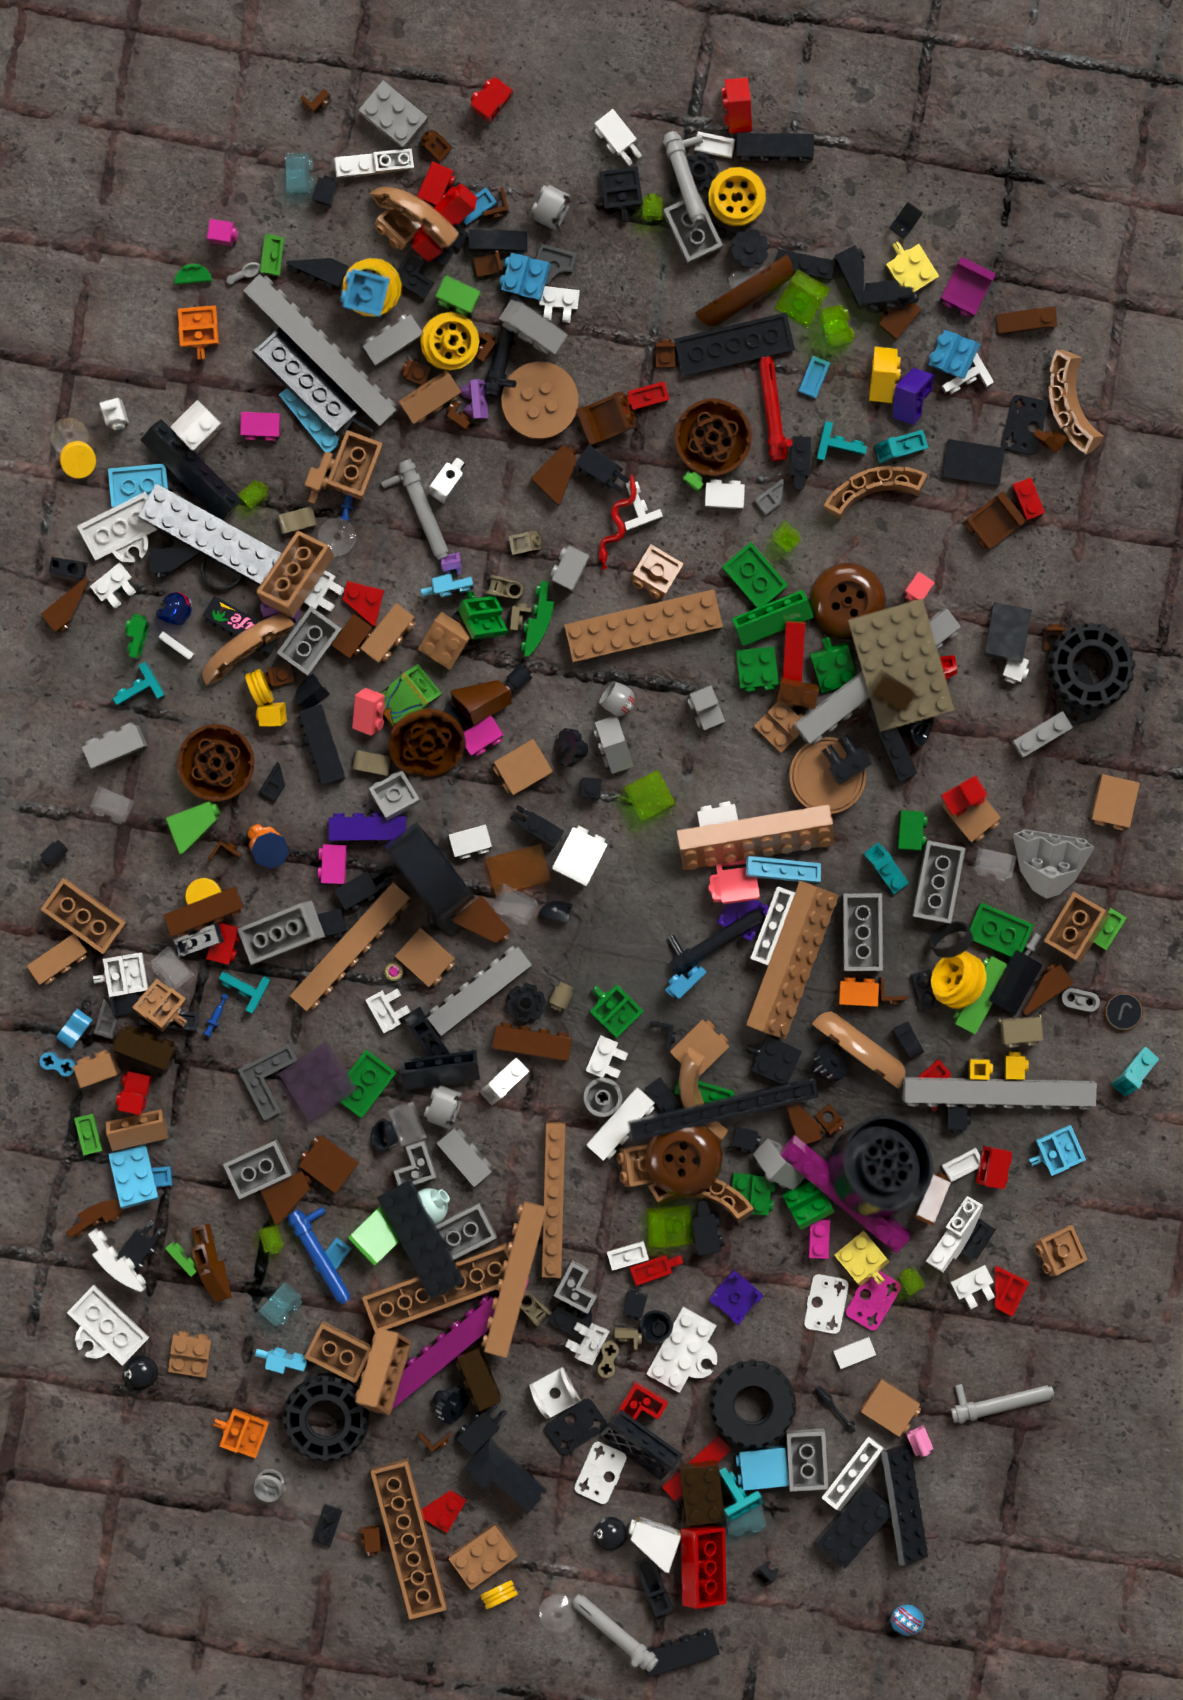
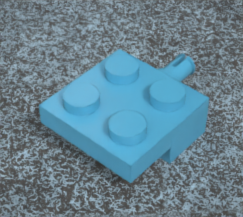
M448 574L432 578V587L421 589L423 597L434 594L440 595L443 598L451 596L452 592L457 590L460 593L471 591L470 587H474L471 577L453 581L452 575Z
M1071 1125L1035 1139L1039 1148V1155L1029 1159L1032 1162V1167L1043 1162L1051 1176L1086 1160Z
M278 1347L268 1352L257 1349L255 1357L267 1360L265 1369L282 1374L286 1367L304 1371L308 1360L304 1358L305 1355L294 1352V1355L286 1353L287 1350Z

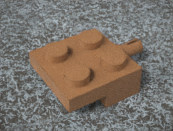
M325 451L319 469L313 467L310 469L305 482V486L311 489L308 499L310 503L315 504L318 494L322 493L323 489H327L328 475L335 462V457L331 453Z
M158 979L152 983L132 1007L136 1013L162 1032L173 1021L182 1026V1028L188 1022L179 1015L180 1011L187 1004L186 998L173 988L167 987Z

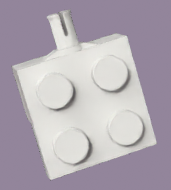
M142 952L103 959L104 974L93 976V979L101 978L94 980V984L106 982L109 997L147 991L148 989Z

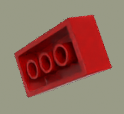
M710 1524L681 1529L682 1606L699 1609L727 1604L725 1527Z

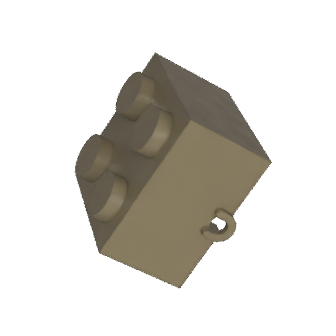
M1041 1014L1039 1016L999 1019L1001 1042L1006 1044V1046L1018 1047L1023 1042L1027 1045H1038L1039 1041H1043Z

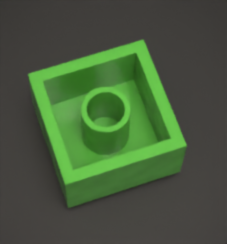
M446 275L436 294V299L441 307L448 310L452 307L456 309V313L463 314L465 317L467 315L472 317L481 298L480 291Z

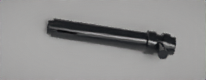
M510 293V296L507 297L505 308L510 300L522 303L521 296ZM501 322L491 368L487 372L488 381L484 385L485 394L499 397L504 387L515 388L517 384L515 380L506 379L505 371L515 332L502 326L503 322Z
M759 909L751 910L691 949L687 948L684 951L674 935L670 936L668 940L677 954L670 961L673 970L677 975L680 973L684 974L688 971V968L698 965V962L760 924L762 919H764Z

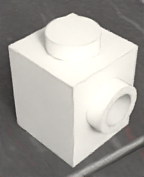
M1023 658L1022 663L1007 660L1001 676H1004V680L1015 684L1016 681L1021 682L1022 679L1025 680L1029 671L1026 668L1029 660Z

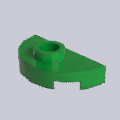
M191 263L183 266L178 271L174 284L213 282V279L205 267L200 264Z

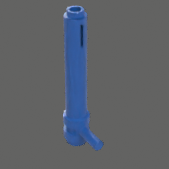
M322 1206L305 1216L304 1212L301 1213L300 1209L287 1216V1223L290 1227H293V1233L296 1238L299 1237L336 1301L342 1305L351 1299L349 1296L351 1294L313 1233V1227L310 1222L324 1215L326 1211Z

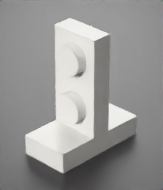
M976 353L972 362L973 368L968 370L965 379L956 377L941 388L945 394L948 392L953 394L961 389V384L966 382L968 385L977 380V375L980 377L985 388L992 385L994 381Z
M630 481L628 483L625 482L629 495H631ZM635 482L637 496L633 502L638 518L624 522L627 531L663 518L660 509L645 514V511L648 509L644 499L640 500L638 493L641 490L638 482Z
M516 1057L479 1092L493 1105L507 1094L529 1070Z

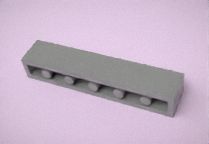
M510 947L504 952L505 957L499 960L496 958L489 964L490 969L486 972L483 970L473 976L476 980L471 984L468 982L464 983L458 988L460 990L455 996L450 994L443 1000L445 1002L444 1005L440 1008L436 1005L428 1012L430 1016L427 1019L441 1036L532 965L519 947Z

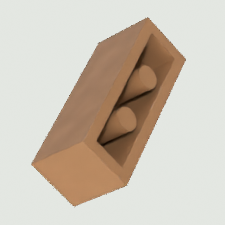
M444 370L398 402L413 424L416 422L420 423L432 411H439L447 401L452 402L457 399L461 390L449 372Z
M72 934L28 964L27 967L39 985L43 983L48 985L55 980L54 976L59 972L64 974L70 970L72 963L76 961L78 964L86 959L87 956L85 954L89 950L80 937Z
M162 1109L106 1122V1134L112 1151L168 1139V1128Z

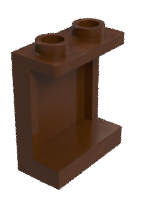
M623 391L615 392L609 397L576 409L590 445L601 443L636 428L635 415L630 411L628 397Z
M1002 491L966 519L967 524L965 527L971 534L975 533L979 538L977 540L979 545L983 549L987 548L989 551L1025 523L1026 520Z
M322 1134L321 1137L316 1136L310 1145L313 1148L310 1152L305 1151L300 1157L301 1164L299 1167L336 1194L360 1161L355 1157H351Z

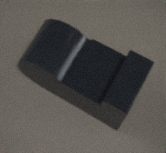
M51 557L48 572L83 580L86 577L88 563Z
M908 1021L892 1029L911 1060L924 1053Z

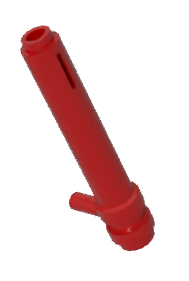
M772 357L760 358L759 368L768 431L767 445L770 447L768 454L772 462L786 460V455H788L787 447L792 446L793 442L791 439L786 440V437L783 435L774 360H772Z

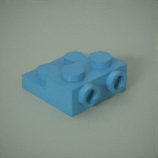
M511 253L510 257H507L505 260L506 273L500 278L501 290L509 294L514 293L522 297L541 301L551 263Z
M352 269V272H347L345 283H348L347 291L343 290L340 302H344L343 307L381 316L390 278Z
M944 330L943 334L937 338L938 345L935 352L930 354L928 365L938 371L965 379L981 344L964 338L959 334Z
M700 965L698 968L694 966L687 973L689 975L688 978L682 973L679 976L675 974L668 981L670 985L665 989L672 998L675 996L678 999L681 998L706 973V970Z

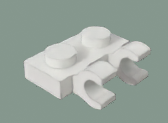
M545 286L539 306L545 307L543 318L551 321L552 309L560 308L564 309L562 322L570 323L571 311L578 310L580 290Z
M120 562L90 586L102 602L108 599L115 609L121 605V602L113 594L118 589L123 587L130 597L136 593L135 589L128 582L132 579L131 575Z
M325 570L304 603L314 609H317L320 605L332 612L335 605L325 600L324 596L329 589L339 595H342L345 589L334 583L336 576Z
M398 988L387 995L382 990L366 999L383 1033L400 1025L399 1018L410 1013L407 1005L395 1012L390 1004V1001L401 996Z
M600 1035L586 1071L599 1077H604L605 1073L618 1078L621 1070L609 1066L613 1055L626 1060L628 1053L616 1048L618 1042Z
M985 1265L951 1281L959 1300L965 1297L970 1309L978 1306L972 1293L980 1289L983 1290L988 1301L995 1297L989 1284L993 1283V1280Z
M577 1322L574 1330L579 1331L585 1337L581 1345L568 1339L565 1347L575 1352V1358L593 1365L610 1331L594 1323H591L588 1328Z

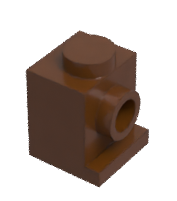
M380 1525L361 1527L360 1534L364 1533V1536H361V1546L365 1547L366 1555H377L382 1549Z

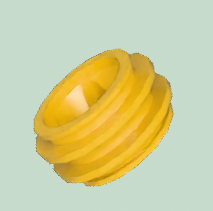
M742 167L729 168L719 173L712 181L708 193L709 206L713 215L722 223L733 227L745 226L755 221L762 213L766 202L765 187L761 179L753 171ZM731 181L733 187L727 188L726 183ZM741 182L748 183L747 188H742ZM739 194L742 197V201L734 202L731 197ZM749 194L755 195V199L753 201H750L748 199ZM719 195H726V200L721 201ZM730 206L734 211L730 213L726 211V208ZM743 206L748 208V211L745 213L741 212Z
M369 258L356 262L348 269L347 272H352V269L366 272L369 269L372 271V274L379 276L381 274L383 277L390 278L381 315L388 313L397 305L401 296L402 283L398 272L390 263L382 259ZM347 273L343 280L344 291H347L348 283H345ZM353 309V311H355V312H357V313H359V314H361V315H363V316H372V317L377 316V315H373V314H369V313H366V312H362V311H358V310H354V309Z
M455 312L438 314L430 319L422 330L420 339L422 353L427 361L436 368L447 371L460 369L469 364L477 354L479 347L478 331L472 321L463 314ZM454 324L456 326L455 330H450L449 325ZM438 328L442 329V335L440 336L436 334ZM462 332H463L464 335H465V340H463V338H462V335H461ZM450 336H453L455 338L453 346H451L448 343V340H450ZM435 343L440 344L439 350H436L434 346ZM460 347L464 348L462 354L458 352V348ZM446 352L451 353L450 359L445 358Z
M966 951L954 957L942 958L936 964L931 977V987L935 998L952 1009H961L973 1004L981 996L986 984L985 966L981 959Z

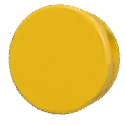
M73 441L63 447L60 453V464L68 476L78 479L84 478L95 469L96 456L93 449L87 443Z
M261 669L245 675L252 697L259 707L274 701L270 685L267 684L266 677Z
M200 878L190 883L186 890L185 898L189 905L222 891L215 881L209 878Z
M507 1581L480 1595L486 1604L485 1608L487 1610L518 1595L517 1590L512 1586L514 1585L513 1581Z

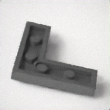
M290 1043L238 1069L263 1120L282 1112L264 1077L298 1061Z

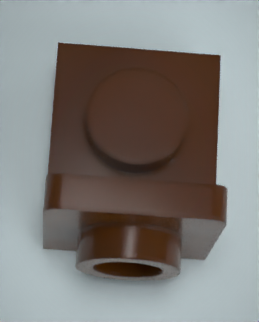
M433 129L425 132L421 137L422 140L419 142L438 161H441L453 148Z
M480 332L478 334L479 338L487 343L485 345L482 343L478 348L477 359L484 364L496 347V342L494 341L495 337L491 334Z
M662 339L660 343H656V368H675V343H671L670 339Z
M409 359L408 362H404L401 372L403 373V378L423 385L427 382L432 368Z
M459 400L456 403L452 402L446 410L448 412L447 418L464 430H467L470 426L469 417L462 412L456 413L461 402Z
M1037 429L1033 434L1044 447L1054 453H1057L1067 441V437L1056 430L1051 434L1049 431L1044 433Z
M291 663L267 668L268 672L265 673L267 684L271 683L272 687L295 682Z

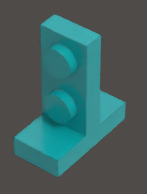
M825 421L816 460L824 462L827 447L860 455L866 454L867 446L863 445L864 442L852 440L851 443L845 441L844 437L835 435L833 438H830L833 422Z
M919 430L899 437L888 438L874 445L880 464L897 457L925 450L928 448V444L923 430Z
M147 662L138 665L146 679L140 678L132 683L133 687L128 690L122 688L115 693L116 697L113 698L116 705L124 703L151 687L157 699L166 696Z
M879 842L863 853L893 894L909 884L891 855Z
M225 971L219 977L222 980V985L230 989L234 986L239 989V994L247 998L249 995L252 996L246 1008V1011L251 1014L254 1013L271 981L267 976H263L260 984L255 988Z
M1146 1046L1143 1047L1124 1072L1115 1078L1111 1085L1126 1097L1140 1088L1143 1084L1141 1081L1157 1063L1159 1058Z
M726 1467L719 1470L722 1482L735 1501V1504L725 1509L729 1522L763 1504L762 1497L758 1491L746 1496L742 1487L738 1488L735 1484L737 1480L732 1471L728 1472Z

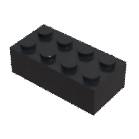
M864 1482L844 1508L839 1511L815 1539L816 1544L846 1569L891 1516L889 1502Z

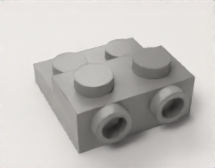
M403 771L393 773L389 778L376 782L369 788L371 796L387 821L421 803Z

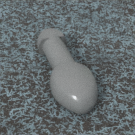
M256 262L244 265L241 271L227 276L226 282L232 285L244 277L252 278L259 273L261 265Z

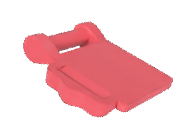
M746 860L716 864L717 874L710 876L709 892L714 902L721 901L722 904L758 900L760 898L757 877H747L746 867L722 870V867L746 864Z

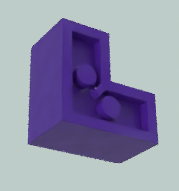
M912 368L895 386L893 418L912 425L918 421L923 412V400L932 391L933 374Z

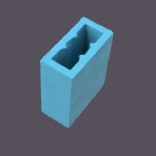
M785 1445L739 1450V1455H736L737 1467L741 1466L738 1482L739 1486L743 1485L744 1491L789 1486Z

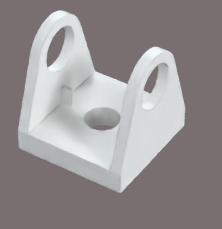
M564 1367L529 1384L534 1401L546 1419L581 1402ZM552 1388L560 1390L561 1394L558 1398L550 1396L549 1392Z

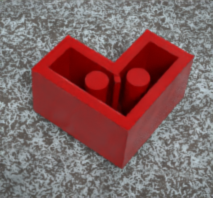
M494 76L492 80L488 79L480 92L476 91L470 99L471 108L491 124L512 96L513 90Z
M748 77L725 79V87H722L724 110H727V114L724 115L725 126L729 127V134L752 132L751 97Z
M972 776L940 795L950 814H956L957 817L967 812L966 807L970 805L977 807L986 801L984 798L988 796L977 776Z
M131 1070L123 1075L122 1085H124V1090L117 1095L115 1104L118 1105L119 1111L138 1115L144 1113L152 1075Z
M635 1380L616 1411L615 1416L622 1410L636 1420L641 1410L659 1419L668 1405V1400Z

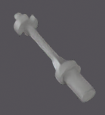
M1036 932L1029 943L1025 945L1026 950L1024 954L1027 956L1031 951L1035 952V946L1041 938Z

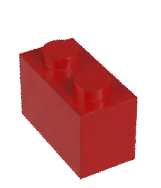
M432 161L417 197L435 207L446 196L448 187L452 188L456 179L453 176L454 170Z
M1031 477L1011 485L1026 521L1045 513Z
M217 922L216 924L219 923L224 942L209 947L206 959L230 965L231 961H235L237 951L234 950L235 945L240 943L241 940L238 932L240 927Z
M983 1145L976 1183L983 1186L1005 1189V1185L1008 1182L1009 1166L1012 1162V1151Z

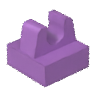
M459 552L448 554V556L441 558L442 569L446 575L450 574L452 569H456L457 574L461 573L462 565Z

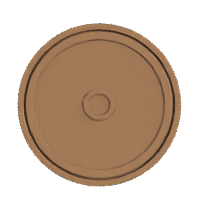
M538 361L525 364L510 375L507 380H515L517 384L515 388H503L502 408L505 418L515 431L527 438L544 440L558 436L571 425L577 414L578 392L573 379L565 370L555 364Z
M822 737L815 744L812 742L806 743L795 754L789 769V783L794 796L804 807L812 808L829 805L830 813L834 814L848 809L860 798L866 784V768L839 785L829 771L831 764L822 750L826 748L831 754L827 747L832 744L840 758H846L847 753L838 742V738Z

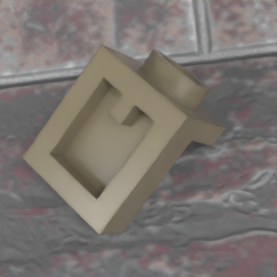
M528 531L508 536L512 555L541 549V539L537 531Z
M517 603L516 607L512 606L510 630L518 631V627H522L523 615H519V613H531V608H528V604Z
M615 1328V1338H619L618 1341H630V1338H634V1350H638V1345H641L642 1333H638V1328Z

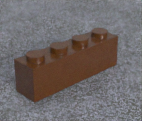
M234 886L166 913L163 917L171 936L176 935L179 938L187 935V930L191 928L197 931L206 927L205 923L212 921L214 924L224 920L222 916L229 913L231 917L242 913L240 909L244 908L237 887Z
M501 1022V1025H496L493 1049L568 1061L572 1037H569V1033L558 1031L556 1035L550 1034L548 1029L539 1028L538 1031H532L529 1026L520 1025L519 1028H514L511 1023Z

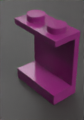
M961 257L940 298V301L943 302L942 305L949 309L954 307L960 310L959 313L967 318H970V316L974 317L996 273Z

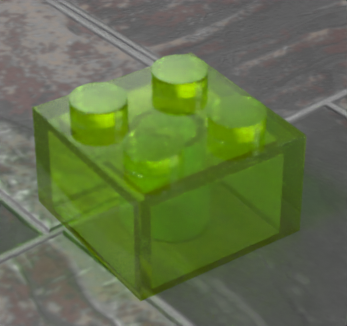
M658 770L624 787L641 821L676 804Z

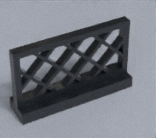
M622 1410L617 1413L615 1418L599 1434L601 1438L623 1452L659 1480H662L670 1471L672 1472L683 1456L682 1453Z

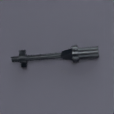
M818 1386L814 1391L822 1399V1403L828 1405L846 1424L844 1427L846 1431L850 1429L854 1433L856 1431L853 1427L855 1425L854 1421L852 1420L849 1423L834 1405L833 1397L830 1394L828 1395L821 1386Z

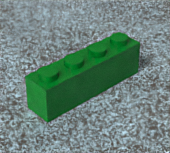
M801 590L731 619L741 644L744 646L764 637H769L779 631L786 630V621L806 622L814 618L808 599L804 591Z

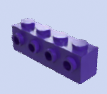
M333 813V817H329V840H393L407 829V816H402V813L388 821L383 817V813H372V817H364V813H352V817H345V813Z

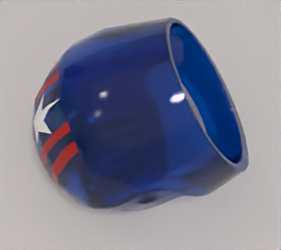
M172 592L162 600L167 605L165 608L156 611V618L170 624L184 625L192 613L191 600L181 592Z

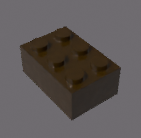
M880 670L869 688L872 693L871 696L882 704L886 701L888 703L887 706L898 714L901 711L906 713L918 694L915 690Z
M129 1024L119 1029L112 1050L164 1070L170 1068L178 1046L174 1045V1041L166 1038L159 1040L156 1038V1034L148 1031L144 1033L138 1032L139 1028Z
M480 1344L461 1352L456 1359V1365L459 1372L463 1371L465 1375L463 1382L466 1389H470L472 1392L470 1398L474 1408L478 1407L479 1411L500 1403L502 1396Z
M717 1460L679 1464L686 1525L692 1526L725 1521Z

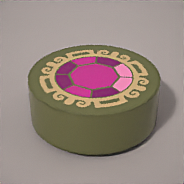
M390 962L386 965L384 973L389 980L397 981L403 976L404 969L400 963Z

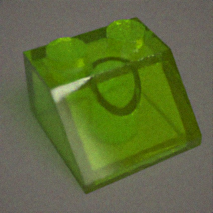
M797 270L775 308L783 313L787 312L788 316L809 327L828 295L830 288L804 272Z
M843 305L821 308L819 314L829 349L852 344V339L855 338L853 328L849 327L847 320L850 319L847 308L843 309Z
M690 1205L647 1208L649 1247L666 1248L692 1244Z

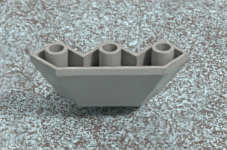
M1023 830L1013 835L1020 872L1031 889L1046 899L1060 895L1077 879L1094 850V846L1083 838L1032 830Z

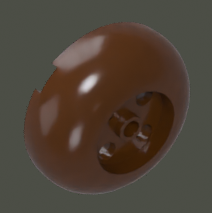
M717 398L704 399L692 404L681 415L675 429V445L683 462L692 470L709 476L723 475L736 469L748 455L752 441L751 427L745 414L736 405ZM714 422H721L722 427L715 429L713 427ZM697 430H703L704 436L701 438L697 437ZM715 435L717 438L713 442L710 441L709 437ZM725 438L730 441V445L727 447L722 445V440ZM706 447L712 448L713 452L711 455L705 454L704 449Z
M840 563L829 567L817 577L810 591L809 604L814 616L813 619L821 630L832 637L850 640L853 639L848 620L884 610L886 596L881 581L871 570L855 563ZM841 584L846 586V591L843 593L838 590V586ZM858 591L864 592L863 599L857 598L856 593ZM850 597L852 600L851 604H846L845 598ZM835 602L840 605V609L837 611L832 609V604ZM851 609H856L858 611V615L856 617H852L850 615Z
M419 709L408 713L395 724L389 737V752L396 766L408 774H423V777L436 776L452 769L461 760L462 753L466 747L465 734L459 722L450 714L437 709ZM437 738H441L440 742H436L435 740Z
M220 724L206 725L193 731L182 743L177 760L178 772L186 788L197 797L209 801L227 800L242 792L252 778L255 765L254 754L247 739L237 730ZM218 746L224 747L222 754L217 753L216 748ZM203 755L208 758L205 764L200 762V757ZM216 759L220 760V766L218 767L214 765ZM228 762H232L234 764L233 770H228L226 768V764ZM211 772L217 773L218 777L216 780L210 779Z
M700 1125L653 1136L646 1150V1166L654 1183L663 1191L675 1196L688 1197L702 1193L716 1181L722 1168L723 1154L715 1134L706 1126ZM683 1141L688 1144V1148L685 1150L680 1148V1143ZM667 1154L673 1156L672 1162L666 1161L665 1157ZM680 1156H684L686 1162H680ZM698 1156L700 1163L694 1164L692 1161L693 1157ZM679 1169H684L686 1171V1175L684 1177L678 1175Z

